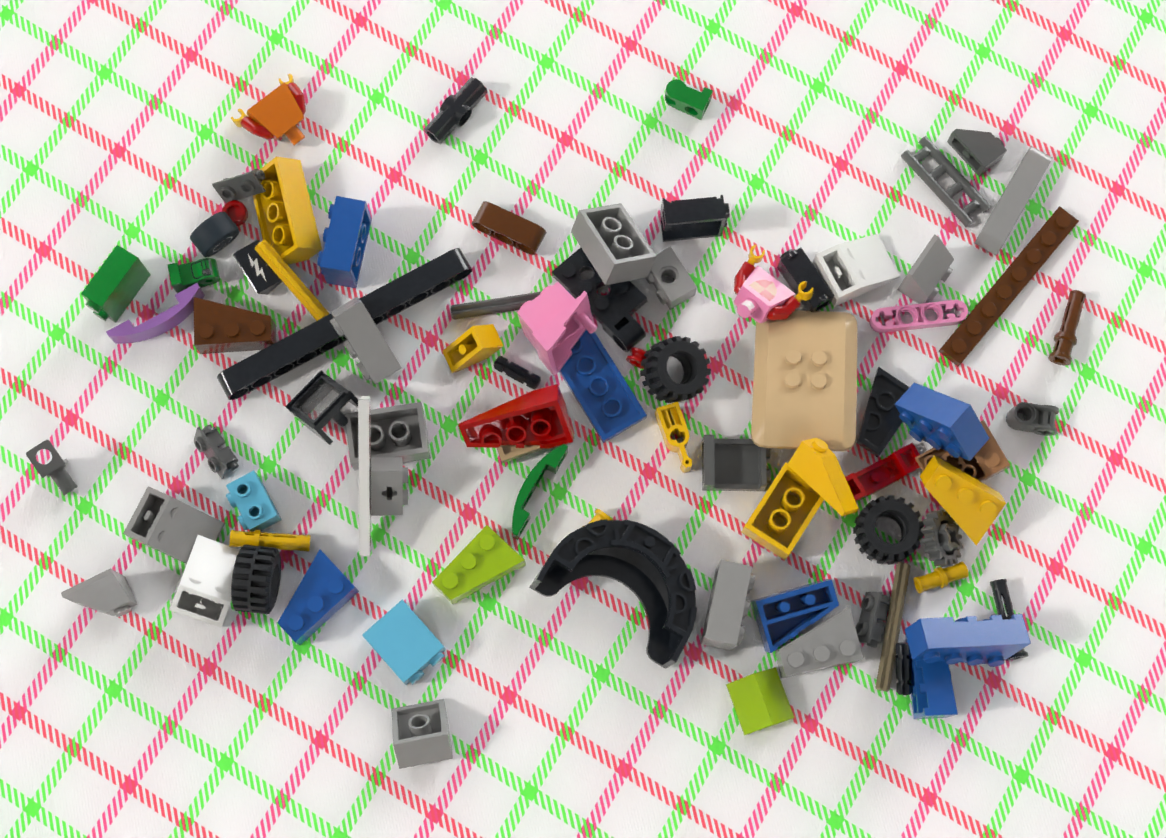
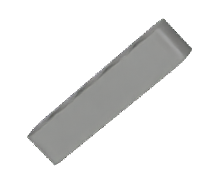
M1030 146L974 244L994 255L998 254L1053 157Z

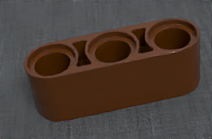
M483 201L471 223L474 228L530 255L536 254L547 233L538 224L487 201Z

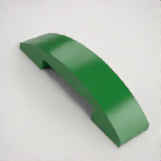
M565 444L555 448L543 457L524 481L513 511L512 533L514 539L518 540L530 520V513L525 511L524 508L545 471L549 470L556 474L568 453V446Z

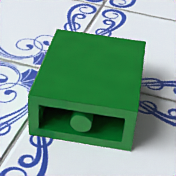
M116 245L81 295L87 300L85 305L93 310L97 317L104 321L109 318L116 323L151 274L137 256Z

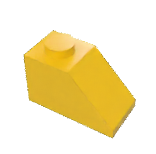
M494 324L478 325L469 328L442 352L451 372L456 373L488 359L503 347V343Z

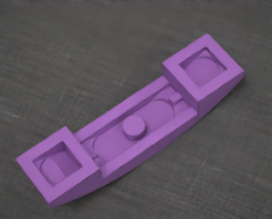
M198 283L175 294L179 304L136 327L130 320H127L106 331V333L116 344L141 342L157 337L184 321L194 311V297L203 299L205 294Z

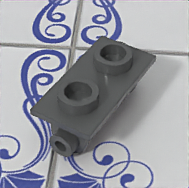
M253 169L251 172L212 183V186L226 204L232 200H240L265 192L266 190L261 185L265 179V173L262 170Z
M207 425L203 429L197 427L194 444L197 450L203 452L207 457L210 469L214 473L217 472L220 478L223 479L227 469L234 471L239 467L238 459L229 446L221 450L218 448L225 444V440L216 427Z
M881 591L865 593V597L861 602L862 610L859 622L855 627L859 643H867V646L877 648V645L881 643L884 625L877 623V619L886 621L890 606L889 597L882 595L883 592Z

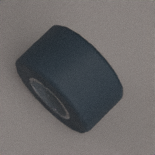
M219 212L202 222L191 233L190 240L204 257H210L230 244L240 231L226 212Z

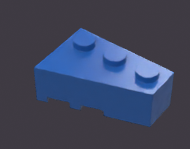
M319 549L277 623L295 643L301 645L359 591Z

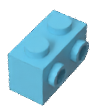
M254 470L226 485L230 492L226 494V497L233 508L237 507L241 513L237 518L244 530L249 529L255 532L256 529L262 531L282 520L259 475Z

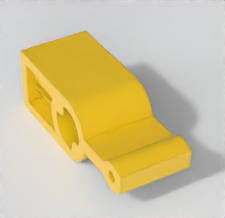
M678 401L656 408L655 417L667 449L678 453L681 471L683 473L690 472L692 459L688 457L685 450L689 440V431ZM676 434L678 438H683V442L678 443L677 440H671L670 437Z

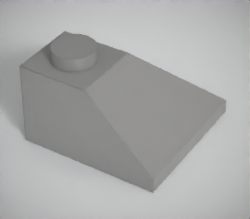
M111 568L61 592L62 597L71 602L111 616L116 615V617L129 613L131 607L137 605L126 577Z

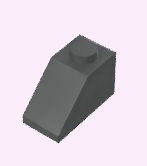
M955 129L947 140V143L979 177L998 163L1007 151L1003 142L991 132Z

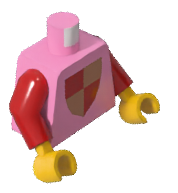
M753 245L748 254L749 260L743 263L734 278V292L737 295L734 304L737 306V313L742 318L750 316L758 323H764L768 320H785L801 305L800 302L802 300L807 301L812 298L813 288L808 292H803L802 290L807 286V281H803L799 284L798 294L794 297L795 293L761 267H754L755 263L762 261L765 250H763L760 256H755L753 251L756 245Z

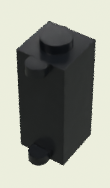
M801 247L797 250L790 249L780 256L777 269L795 295L798 294V286L803 281H807V286L802 290L803 292H808L813 288L812 298L807 301H801L806 311H819L831 304L834 298L833 292Z

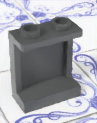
M704 435L702 439V490L764 491L767 484L771 483V469H766V459H770L771 448L758 447L752 439L714 438V435Z

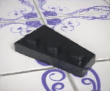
M880 367L876 370L857 439V444L876 457L880 456L903 422L899 417L900 413L895 403L910 388Z

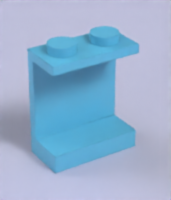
M403 599L362 634L405 685L409 682L412 685L424 676L423 670L429 664L435 666L445 656L443 652L446 648Z

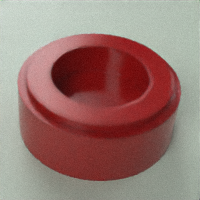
M238 200L229 201L222 208V212H226L236 226L244 224L248 218L247 208Z

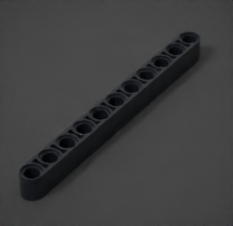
M455 248L359 299L377 325L464 279L472 272V268L461 249ZM329 314L220 372L217 379L228 400L238 399L347 340L345 336H339L330 323L333 316Z

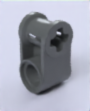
M1021 402L1007 413L1006 422L1014 430L1032 432L1044 436L1056 435L1055 419L1056 414L1059 413V408L1052 405ZM1017 411L1024 414L1025 421L1018 418Z

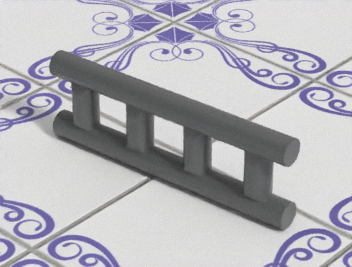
M924 136L919 141L923 148L912 155L909 150H906L901 155V158L965 227H968L973 222L969 215L980 208L985 213L992 207L927 136ZM928 155H931L939 164L930 173L920 163ZM945 172L956 182L947 190L936 181ZM961 190L972 200L963 208L953 199Z

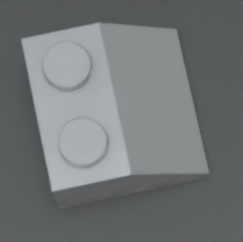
M934 234L897 289L918 304L925 303L927 299L932 302L940 290L936 287L939 281L945 282L953 271L950 265L954 258L937 235Z
M444 699L391 709L393 746L399 769L453 759Z

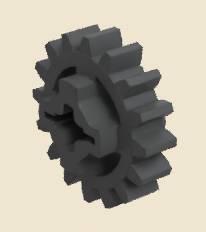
M944 510L927 513V519L922 521L925 527L921 528V532L924 534V538L921 541L926 544L924 552L929 554V561H934V566L940 567L957 564V558H961L959 550L963 548L959 540L962 538V535L958 534L959 525L954 523L953 518Z

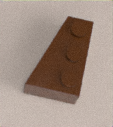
M194 297V346L200 354L263 350L276 343V324L271 316Z

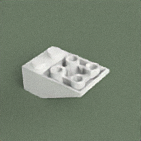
M878 234L837 244L816 254L812 262L834 294L832 300L834 307L900 277Z
M197 535L169 610L221 628L232 601V574L235 560L240 550Z

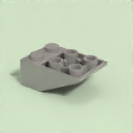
M148 486L123 534L187 564L197 535L216 541L225 523Z

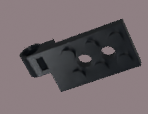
M581 247L551 272L552 277L567 291L569 290L575 299L583 291L587 293L592 316L624 352L630 351L632 347L646 337L644 329L631 315L648 302L647 297L631 281L605 285ZM585 270H590L594 273L589 279L581 278L580 274ZM606 286L610 288V292L607 295H599L597 293L598 288Z

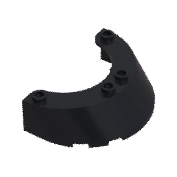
M599 520L571 532L556 546L529 587L543 596L551 597L556 595L559 590L570 582L588 576L607 577L622 583L637 596L645 610L649 628L646 653L649 659L665 669L677 662L691 635L696 620V586L691 570L687 568L680 556V551L658 531L630 520Z

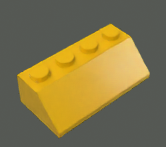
M276 156L260 169L265 173V179L261 185L266 191L253 195V201L262 239L267 240L281 258L290 265L309 260L322 250L301 161Z

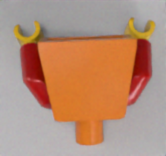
M287 74L288 82H283L279 78L280 86L249 108L246 114L242 109H238L237 111L241 117L239 119L231 117L235 125L243 127L251 134L267 140L274 139L277 141L286 135L294 146L303 140L305 136L297 125L304 120L306 112L305 97L297 84L294 83L292 74Z

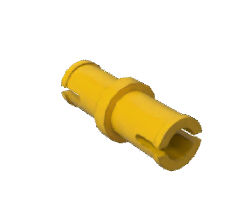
M961 561L953 566L946 568L937 567L934 569V572L914 577L913 582L917 592L923 593L936 587H947L950 582L967 578L969 572L965 563Z

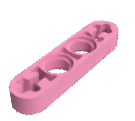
M960 300L884 307L873 312L869 324L878 333L960 324L966 318L968 308ZM953 307H955L956 311L961 312L958 317H956L955 314L951 313L946 314V316L943 319V313L951 312ZM925 310H934L937 313V320H927L924 315ZM902 312L910 313L913 317V322L909 324L903 323L900 319V314ZM893 313L895 314L894 320L886 321L884 326L881 325V322H876L879 315H881L883 319H891Z

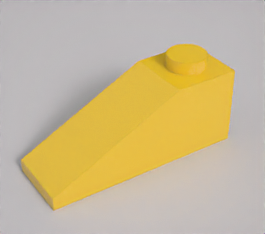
M821 439L803 440L787 465L841 516L856 513L859 508L836 455Z

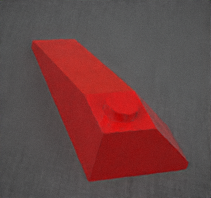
M558 384L533 390L458 425L467 447L498 448L500 445H516V448H524V445H534L549 449L573 442L566 404Z

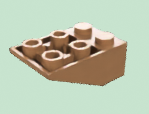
M984 420L980 422L990 439L970 461L960 456L958 458L953 457L948 451L941 448L939 450L932 448L915 457L922 471L935 455L980 482H984L1010 468V463Z

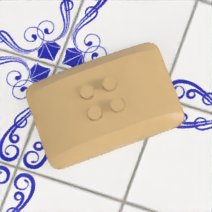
M795 310L785 320H768L764 323L756 321L751 438L754 444L763 448L797 449L803 440L818 438L823 440L831 451H848L851 449L856 439V318L846 312Z

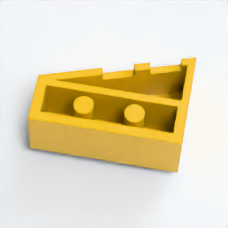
M935 455L920 475L924 487L976 546L1006 505L1000 492Z

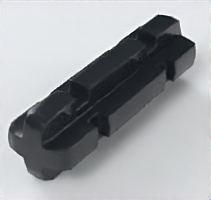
M498 356L494 362V369L501 373L504 371L505 375L522 384L525 382L526 386L533 390L541 382L540 376L534 373L530 374L529 370L514 362L509 363L508 359L503 356Z
M900 642L896 643V654L898 655L896 657V679L898 680L896 692L899 695H910L912 693V684L910 683V680H912L911 658L909 657L911 653L908 643Z

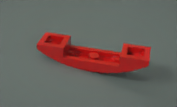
M913 442L884 459L845 477L856 502L884 489L920 468L915 459L920 454Z

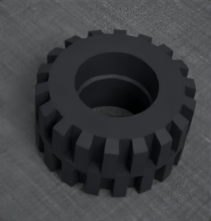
M675 336L652 345L651 349L646 351L644 354L646 359L641 361V366L644 367V370L640 371V376L645 377V381L642 383L644 387L649 386L650 389L647 392L650 395L656 394L655 399L659 401L665 400V403H673L694 398L697 396L696 394L704 390L703 386L709 382L706 376L711 374V369L707 368L710 360L709 358L705 359L704 354H706L704 348H698L700 345L698 342L690 343L691 338ZM670 356L676 358L683 367L684 375L680 384L673 381L667 372V362Z
M889 495L887 498L880 496L876 500L869 502L856 517L854 522L856 526L853 528V534H856L854 541L855 544H860L861 548L859 551L862 554L866 552L868 554L867 559L870 561L876 559L878 564L887 562L888 565L901 562L910 556L921 544L919 541L924 536L921 532L924 524L918 519L921 514L919 510L917 512L912 510L914 505L911 502L908 505L905 504V498L895 499V495ZM879 517H889L898 523L901 529V540L898 543L890 544L879 538L875 530V522Z
M254 545L242 546L235 560L231 583V600L235 611L270 614L277 600L281 578V557L277 548Z

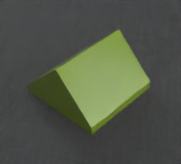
M776 667L753 673L726 684L744 736L794 718Z

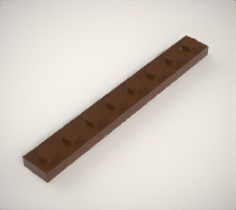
M1059 206L938 352L959 367L1079 220Z

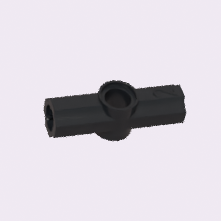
M471 77L455 95H450L444 100L440 107V112L424 128L425 133L432 141L441 145L457 126L461 127L467 122L472 114V109L488 93L487 88L477 78Z

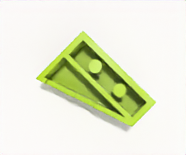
M486 525L432 581V584L452 604H455L481 590L488 584L496 580L498 581L514 570L522 568L526 565V562Z

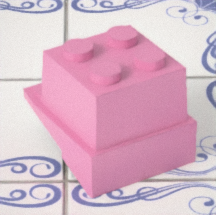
M559 282L544 288L538 297L532 301L525 302L520 307V310L517 311L524 335L537 350L539 359L553 376L561 370L573 354L571 349L583 333L587 330L592 334L598 328L593 322L587 293L583 291L575 299Z

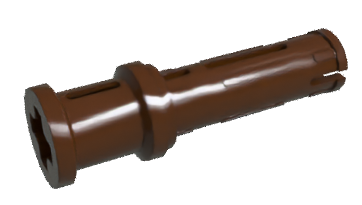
M1072 290L1069 293L1060 331L1054 335V349L1048 357L1055 364L1067 366L1072 362L1070 356L1073 346L1077 344L1075 334L1086 294H1083L1082 291Z

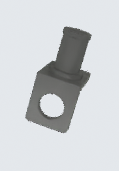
M49 440L43 441L26 452V456L42 478L45 476L49 478L51 476L63 496L78 487L64 468L68 460L62 459ZM46 449L51 452L52 459L48 464H41L37 461L36 454L39 450Z

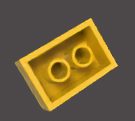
M786 462L741 531V533L783 560H786L824 501Z

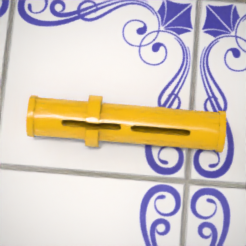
M256 529L255 532L231 530L229 547L254 545L273 547L278 550L309 552L311 535L267 533Z

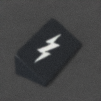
M256 240L235 252L233 256L258 294L268 295L282 281L255 251L256 245L260 242V240Z

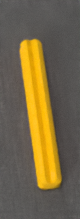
M263 240L259 242L255 247V251L314 319L318 321L329 315L327 309L268 241Z

